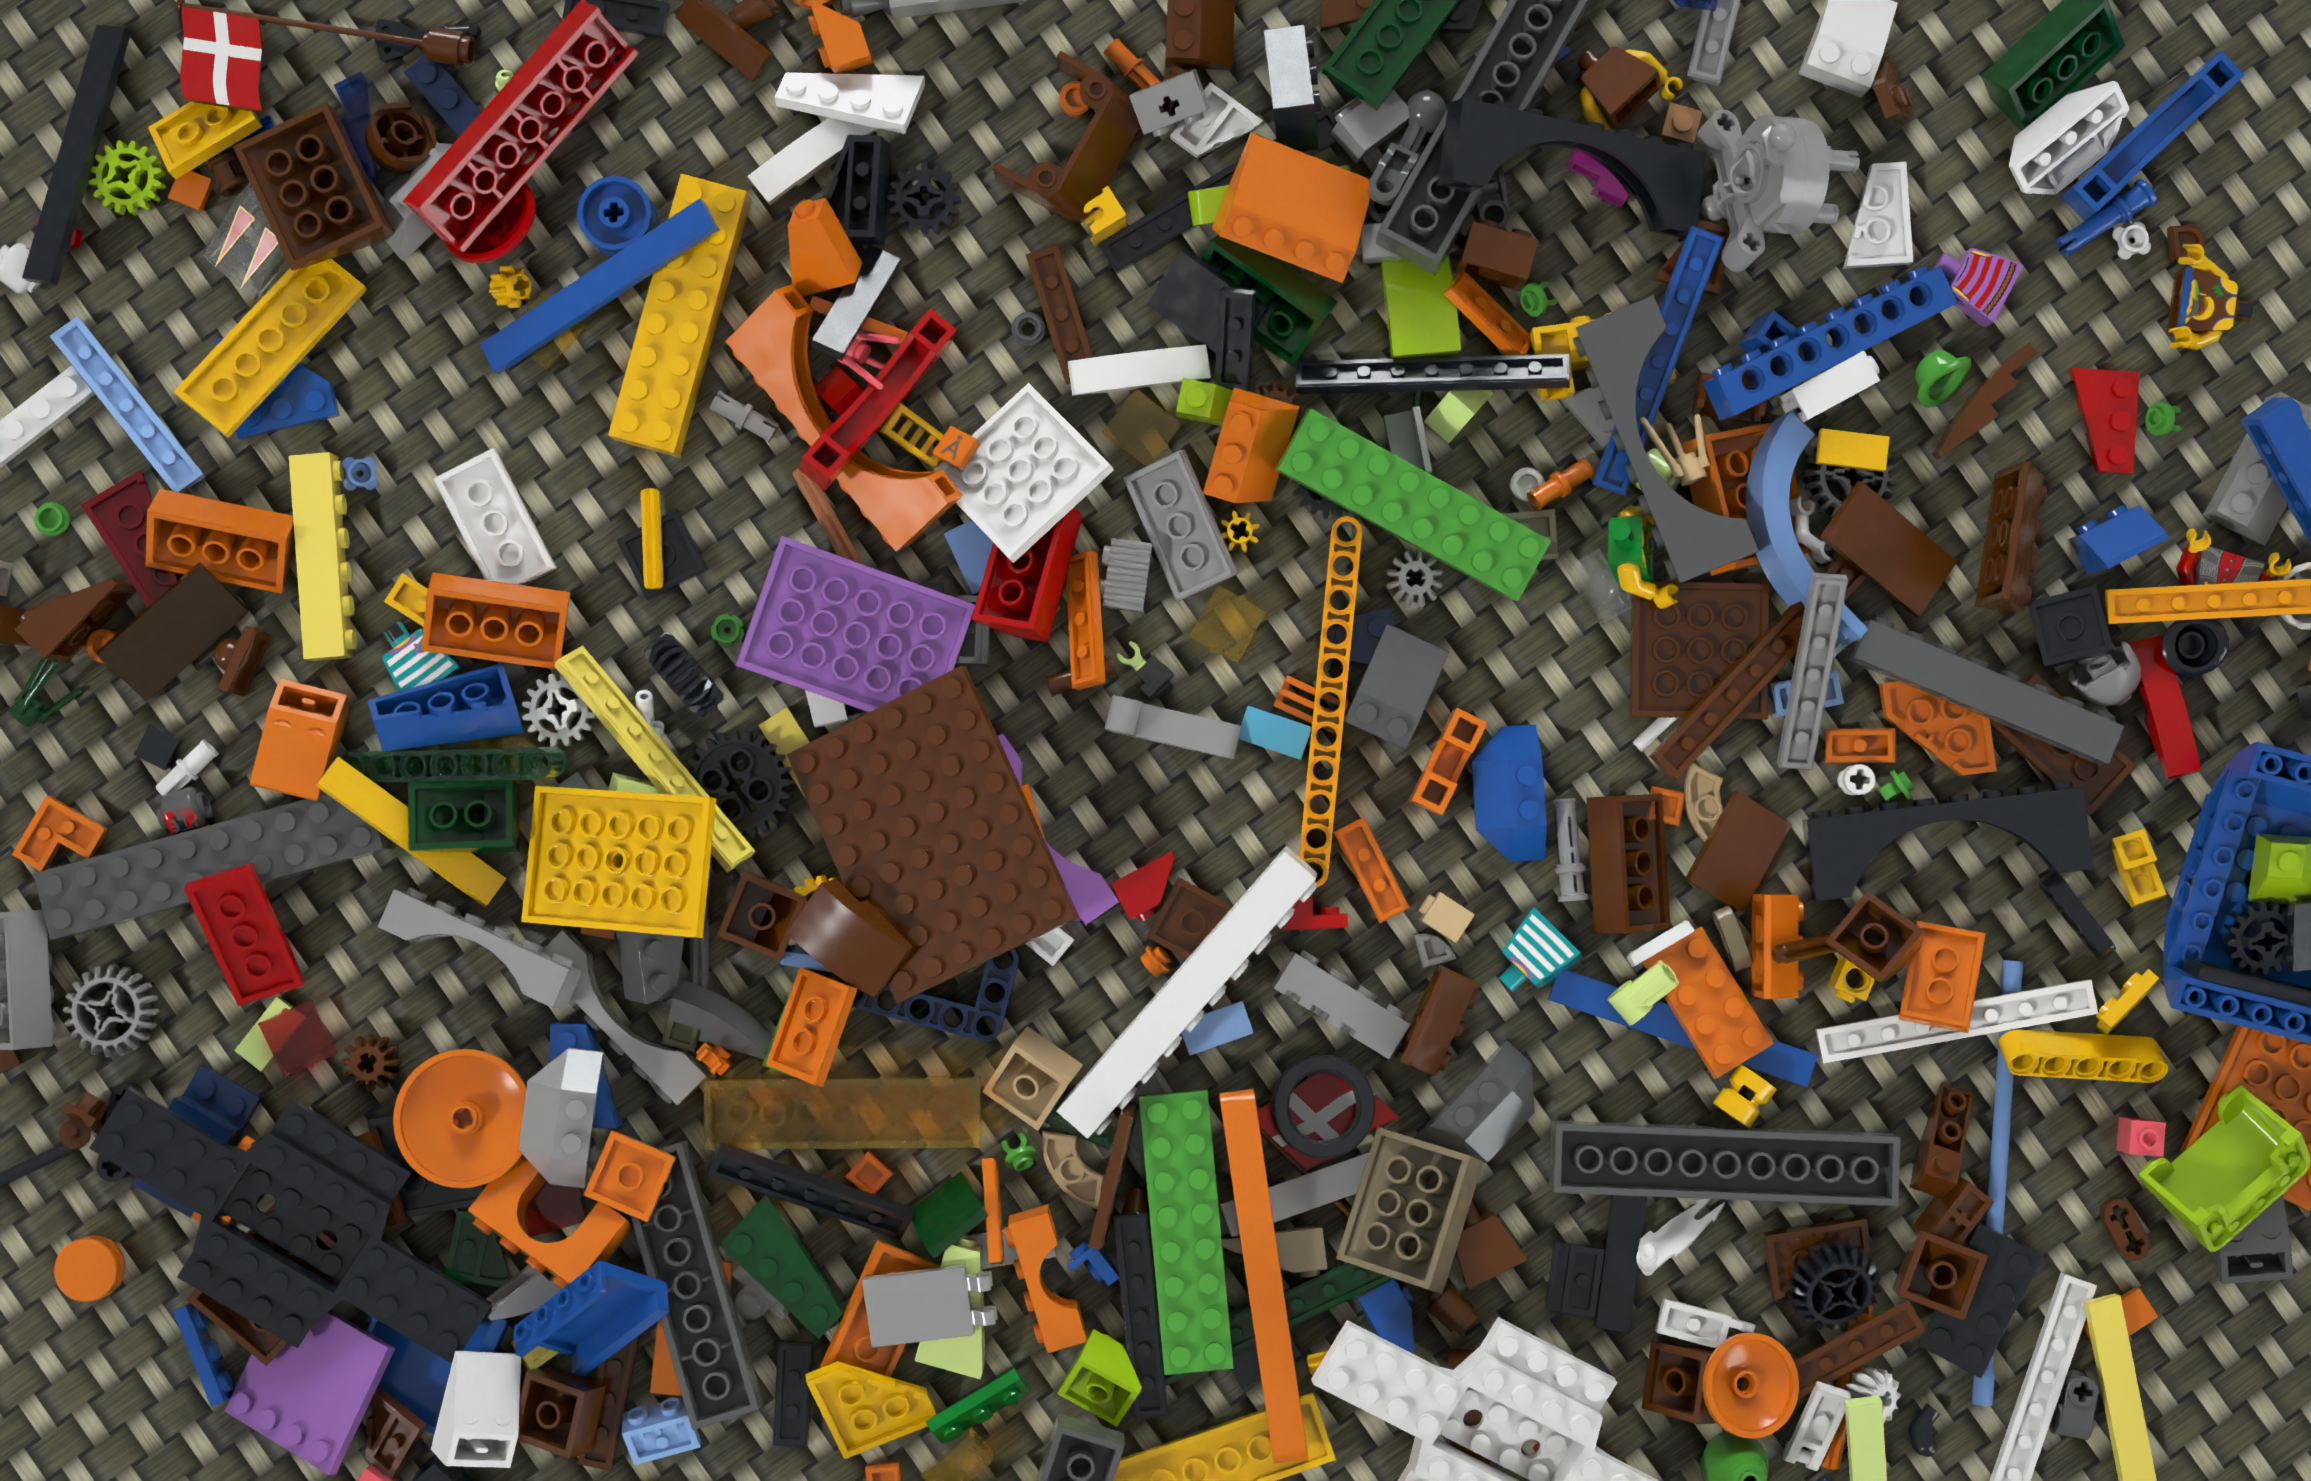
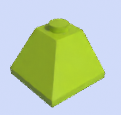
M2256 834L2248 894L2249 902H2255V900L2259 899L2264 903L2270 900L2277 904H2288L2290 901L2311 899V837Z
M1093 1329L1057 1394L1117 1427L1140 1393L1142 1386L1124 1345L1113 1340L1109 1335L1102 1334Z

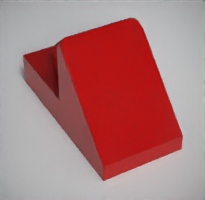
M1311 894L1304 903L1299 899L1293 905L1295 909L1293 916L1281 929L1278 927V930L1348 928V914L1340 913L1339 907L1319 908V914L1313 915V897Z

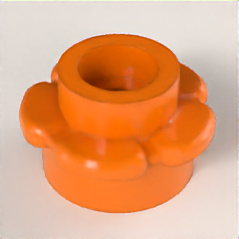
M1147 946L1145 948L1146 952L1140 956L1144 966L1156 977H1159L1163 972L1169 973L1171 958L1168 953L1160 946L1156 948Z

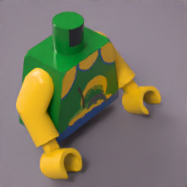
M1627 507L1618 514V517L1610 518L1608 521V562L1619 589L1648 600L1653 598L1656 606L1661 609L1678 603L1677 600L1670 596L1679 591L1677 586L1668 584L1658 589L1656 584H1654V538L1650 529L1653 528L1655 522L1652 515L1645 516L1641 507Z

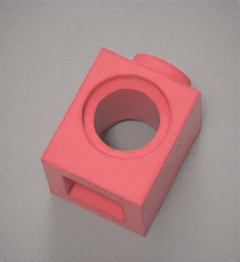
M2119 1116L2116 1150L2132 1155L2163 1157L2166 1123L2154 1119Z

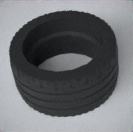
M1313 1055L1296 1061L1281 1074L1273 1089L1271 1114L1276 1130L1290 1147L1309 1157L1328 1159L1350 1152L1364 1140L1373 1123L1375 1100L1367 1078L1355 1065L1345 1059L1332 1055ZM1318 1072L1333 1073L1345 1080L1353 1090L1356 1100L1355 1118L1349 1129L1339 1137L1326 1141L1311 1139L1302 1134L1292 1122L1289 1112L1290 1095L1297 1083L1306 1076Z

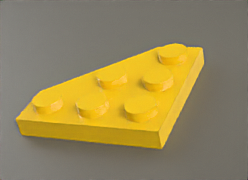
M838 1361L805 1374L806 1383L844 1459L928 1427L926 1421L939 1414L927 1388Z

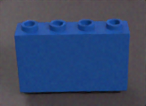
M599 1260L514 1326L515 1353L517 1356L524 1357L537 1346L570 1355L572 1374L585 1377L669 1313L667 1282Z

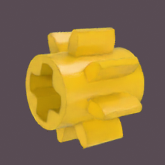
M512 265L501 266L500 274H491L489 293L497 299L496 305L520 308L521 300L531 298L529 294L532 281L524 274L525 269H514Z
M1233 511V520L1230 523L1226 520H1221L1220 524L1227 529L1226 533L1221 534L1223 540L1228 539L1230 542L1228 551L1233 550L1234 546H1241L1242 552L1246 553V544L1249 541L1253 544L1258 543L1259 540L1252 536V532L1258 530L1260 524L1251 525L1249 522L1251 513L1248 512L1244 518H1238L1236 511ZM1240 524L1246 526L1245 533L1249 536L1247 538L1241 536L1239 540L1234 539V531L1230 528L1232 526L1238 528Z

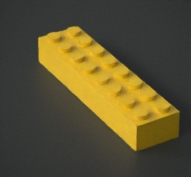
M682 173L680 174L669 218L698 199H701L706 203L719 230L653 273L608 433L615 441L680 458L752 200L745 190Z

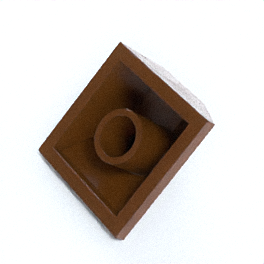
M1921 1230L1904 1256L1892 1289L1899 1296L1964 1320L1988 1255Z

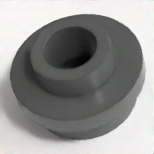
M1024 312L1018 315L1012 323V335L1023 346H1034L1045 335L1044 321L1035 313ZM1027 324L1035 327V332L1029 336L1022 332L1023 327Z

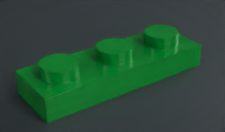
M1014 1368L930 1418L926 1423L930 1432L944 1444L947 1441L958 1439L965 1430L975 1424L988 1421L995 1412L1005 1406L1018 1403L1031 1390L1026 1380Z

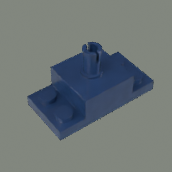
M203 1064L197 1069L184 1094L174 1097L168 1110L220 1141L236 1146L263 1097ZM136 1177L132 1184L136 1188L192 1218L194 1210L140 1178Z

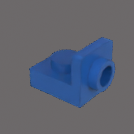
M1084 1241L1069 1253L1072 1259L1068 1261L1067 1267L1071 1271L1088 1259L1090 1264L1087 1268L1098 1282L1104 1280L1109 1286L1119 1278V1270L1102 1249L1089 1248Z

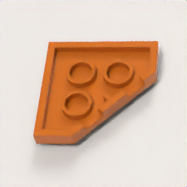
M1899 681L1879 684L1883 717L1956 774L1964 776L1997 771L1990 719Z

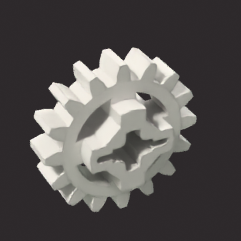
M549 674V683L547 684L541 679L536 680L539 689L537 691L527 690L529 696L532 697L531 702H522V706L529 708L530 713L522 716L523 720L532 721L533 723L528 728V732L535 733L539 731L540 734L537 739L539 742H545L550 737V746L554 747L558 746L560 739H562L563 744L567 747L571 746L572 737L578 741H583L584 737L581 731L583 729L593 730L588 721L589 719H596V715L590 712V708L563 676L558 681L555 674ZM563 688L573 691L579 699L570 700L567 698ZM547 693L548 699L543 707H539L541 699ZM558 702L567 707V711L562 712V718L553 714V710L558 708ZM581 713L580 720L573 727L572 722L577 714ZM549 720L552 722L557 733L548 730L541 721Z

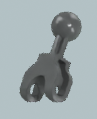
M1419 91L1408 99L1406 105L1408 106L1410 118L1406 122L1408 126L1399 145L1390 143L1370 179L1368 189L1370 201L1366 215L1375 224L1383 223L1388 212L1378 213L1374 206L1376 203L1387 206L1394 204L1419 160L1420 155L1417 152L1425 135L1435 132L1447 111L1444 99L1433 91Z

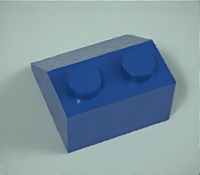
M2126 504L2107 512L2109 519L2100 524L2094 519L2077 527L2076 529L2079 534L2069 540L2084 570L2089 575L2109 569L2169 539V536L2140 505L2128 509Z

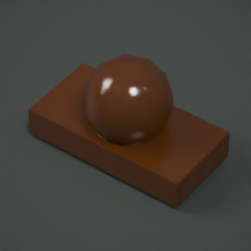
M245 625L239 640L233 638L226 639L217 645L214 658L216 664L225 671L218 686L219 689L242 697L246 695L270 642L271 634Z

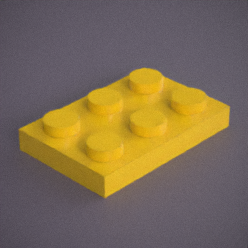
M189 102L149 126L148 129L168 172L176 180L260 129L262 125L256 112Z

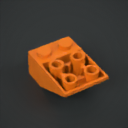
M280 679L267 712L250 785L318 802L322 790L315 785L332 764L350 716L347 695Z

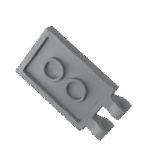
M966 1264L865 1276L862 1279L872 1348L972 1336L975 1334V1325H994L996 1320H998L996 1305L972 1308L970 1291L984 1292L991 1290V1286H993L991 1271L967 1274Z

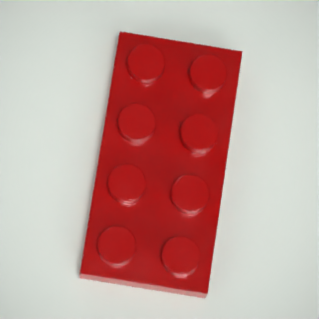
M253 863L186 883L184 887L185 893L238 1006L304 985V976Z

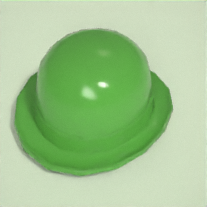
M1945 350L1934 351L1925 356L1915 371V379L1919 386L1917 395L1919 403L1926 408L1938 407L1947 402L1959 390L1968 376L1971 368V359L1965 356L1956 358Z

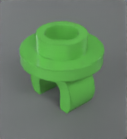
M1542 282L1539 285L1529 283L1522 288L1520 303L1530 316L1538 317L1543 315L1547 309L1558 302L1556 298L1547 300L1544 290L1550 286L1549 282Z
M2167 402L2152 404L2147 411L2145 420L2148 431L2156 436L2180 431L2181 426L2174 425L2175 413H2180V408L2171 406Z
M1894 769L1890 771L1894 781L1879 789L1886 802L1889 803L1902 793H1904L1908 800L1912 799L1913 797L1909 792L1915 788L1904 771L1898 775Z
M1020 1133L1018 1135L1021 1144L1017 1149H1011L1006 1140L1002 1141V1148L1007 1155L1004 1158V1163L1007 1168L1015 1169L1016 1171H1022L1031 1167L1034 1163L1033 1161L1038 1156L1036 1148L1030 1146L1026 1136Z

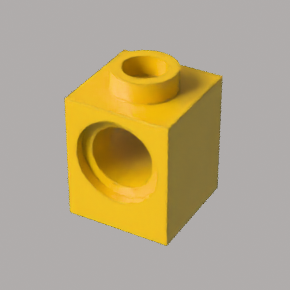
M1840 955L1827 986L1836 990L1835 997L1854 1004L1855 999L1867 1000L1875 979ZM1855 968L1860 974V981L1855 987H1850L1846 982V975L1851 969Z

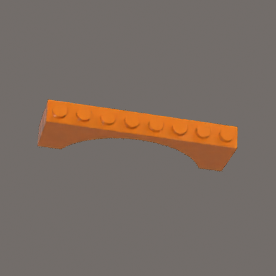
M789 285L774 290L725 342L732 349L735 358L743 363L754 376L756 384L764 389L772 398L778 411L785 415L793 424L799 437L811 447L833 423L818 398L809 368L808 333L813 310L795 287ZM861 451L858 452L836 478L842 490L849 494L860 507L863 516L870 520L879 530L884 542L896 552L917 540L963 496L942 469L930 472L903 471L883 465L866 456Z

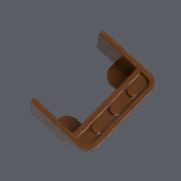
M1060 51L1057 55L1059 71L1081 82L1079 89L1081 100L1085 105L1095 110L1096 113L1064 169L1051 162H1041L1032 168L1026 179L998 163L993 167L995 180L1071 223H1082L1095 210L1093 208L1091 212L1084 213L1085 205L1102 194V189L1110 184L1139 133L1141 126L1130 97L1107 76Z

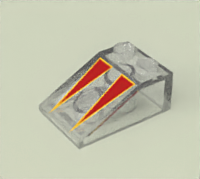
M249 182L235 199L202 257L253 300H256L285 267L287 260Z

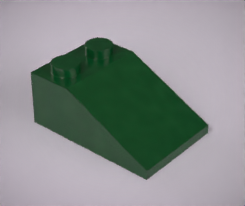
M513 778L408 782L409 851L520 852L519 784Z

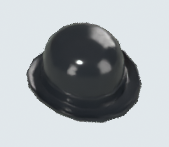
M2215 619L2177 620L2167 628L2162 639V654L2166 664L2174 672L2184 676H2201L2213 671L2223 662L2229 651L2228 634L2224 626Z

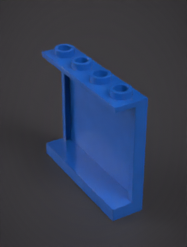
M486 1313L463 1351L498 1353L513 1317L491 1321ZM368 1314L366 1322L370 1325L367 1332L395 1347L378 1385L427 1424L425 1431L435 1434L452 1363Z

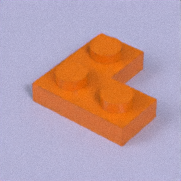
M46 796L12 855L40 872L48 869L61 845L68 847L87 859L94 857L109 829L56 798Z

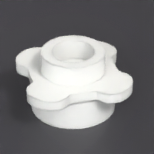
M2135 222L2127 228L2117 227L2112 233L2113 239L2118 243L2119 250L2117 254L2121 259L2127 260L2131 255L2137 253L2145 255L2151 249L2146 227L2141 222ZM2129 238L2134 239L2133 244L2129 242Z

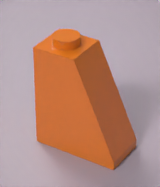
M827 199L805 200L795 207L788 224L792 285L803 297L855 283L862 261Z

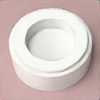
M1526 467L1519 469L1510 480L1511 494L1521 502H1529L1527 492L1543 484L1544 478L1534 468Z

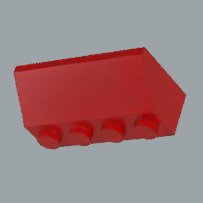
M1075 507L1014 563L993 543L972 615L974 622L1015 637L1048 642L1083 517Z

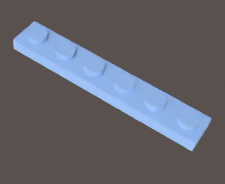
M78 316L50 335V338L172 491L184 493L206 477Z

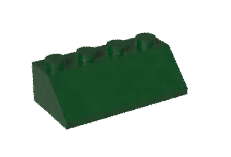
M2062 0L1981 75L1990 99L2020 131L2024 130L2064 96L2076 92L2125 46L2109 1Z
M1219 235L1212 240L1201 258L1202 261L1241 289L1256 291V299L1267 306V308L1254 326L1253 339L1291 366H1294L1338 303L1337 300L1279 259Z

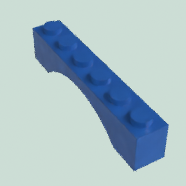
M2222 50L2218 52L2061 197L2084 221L2097 213L2149 161L2221 98L2244 74Z

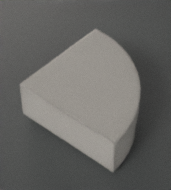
M1430 934L1414 935L1423 968L1456 959L1451 947L1442 939Z

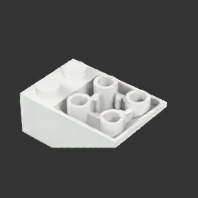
M455 1351L431 1450L445 1466L511 1467L519 1431L520 1356L511 1353Z

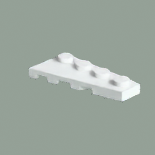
M786 72L775 95L776 106L905 134L925 87V76Z

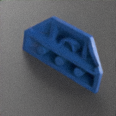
M1536 725L1504 726L1495 733L1471 762L1475 830L1510 862L1545 860L1547 821L1543 762Z

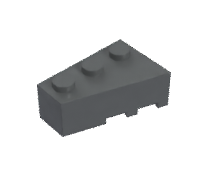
M616 930L625 999L648 1004L673 997L678 985L684 936Z

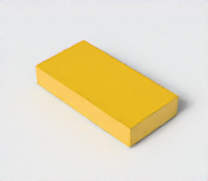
M1822 428L1819 430L1815 464L1884 472L1886 471L1890 437Z

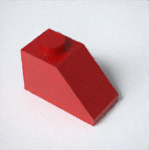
M1172 852L1111 883L1129 920L1136 917L1138 922H1141L1157 913L1154 907L1160 904L1174 861Z

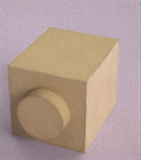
M1437 892L1435 896L1429 894L1418 910L1422 913L1419 919L1421 922L1454 943L1458 942L1475 915L1441 892Z

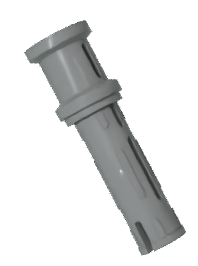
M1576 798L1553 800L1555 804L1560 864L1556 865L1557 868H1555V873L1559 875L1561 893L1557 897L1558 902L1589 900L1588 894L1584 893L1583 872L1586 871V866H1584V863H1580L1575 808Z

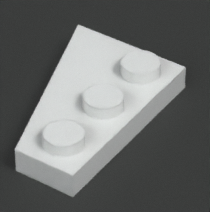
M1906 162L1875 163L1869 167L1843 269L1910 265L1913 263Z

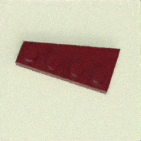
M139 470L81 504V506L144 604L148 607L179 579L175 572L145 567L147 510L153 500L142 470Z

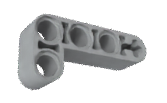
M1112 695L1104 729L1117 734L1234 760L1242 726Z

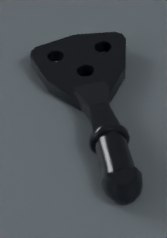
M380 19L376 23V32L410 38L423 39L424 34L430 31L413 30L401 22ZM469 23V25H444V27H440L442 29L466 32L468 36H472L474 39L480 37L482 32L478 25ZM389 28V31L384 33L383 29ZM375 39L379 58L385 63L402 58L417 47V45ZM387 48L391 49L388 54L384 52Z

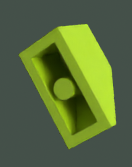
M1183 378L1176 417L1222 426L1233 390L1216 384Z

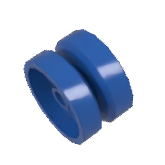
M619 176L600 178L589 185L579 199L577 209L579 227L593 246L608 257H612L659 226L655 205L641 186L629 178Z

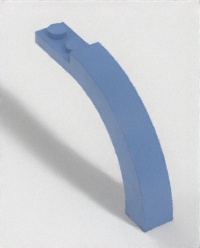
M1792 410L1773 421L1756 448L1747 479L1746 514L1748 526L1759 550L1756 555L1768 580L1788 606L1801 601L1805 607L1811 572L1814 571L1805 559L1794 534L1789 509V492L1797 460L1814 434ZM1845 604L1843 605L1837 641L1843 646L1861 639L1869 630Z

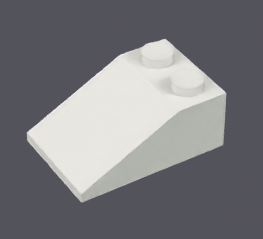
M1826 0L1799 74L1861 98L1871 88L1884 53L1898 3L1892 0Z

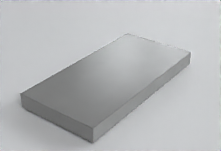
M1179 450L1123 478L1176 602L1238 574L1185 450Z

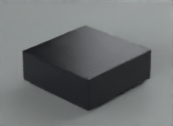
M149 725L134 755L163 770H168L183 740L154 725Z

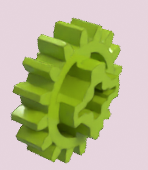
M118 140L116 144L117 149L115 150L108 145L104 146L106 155L102 157L96 154L95 159L99 162L98 167L92 166L91 172L96 174V178L88 181L89 185L98 188L93 196L100 201L104 200L102 205L109 210L115 208V212L120 215H124L126 209H128L129 213L136 216L140 206L147 211L151 210L148 201L153 199L159 202L160 197L156 194V190L166 188L164 184L159 182V178L164 177L166 172L161 168H156L162 162L161 159L155 155L151 156L152 150L146 146L140 149V144L132 140L128 147L124 142ZM135 157L139 158L140 160L137 161L136 159H134L131 162H127L124 160V158ZM129 173L128 178L130 181L128 183H125L127 181L125 175ZM124 194H128L131 196L130 199H119L115 197L116 195L122 196Z

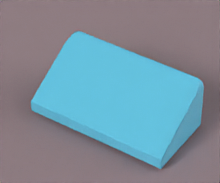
M1247 706L1241 723L1242 728L1239 740L1301 760L1312 727Z

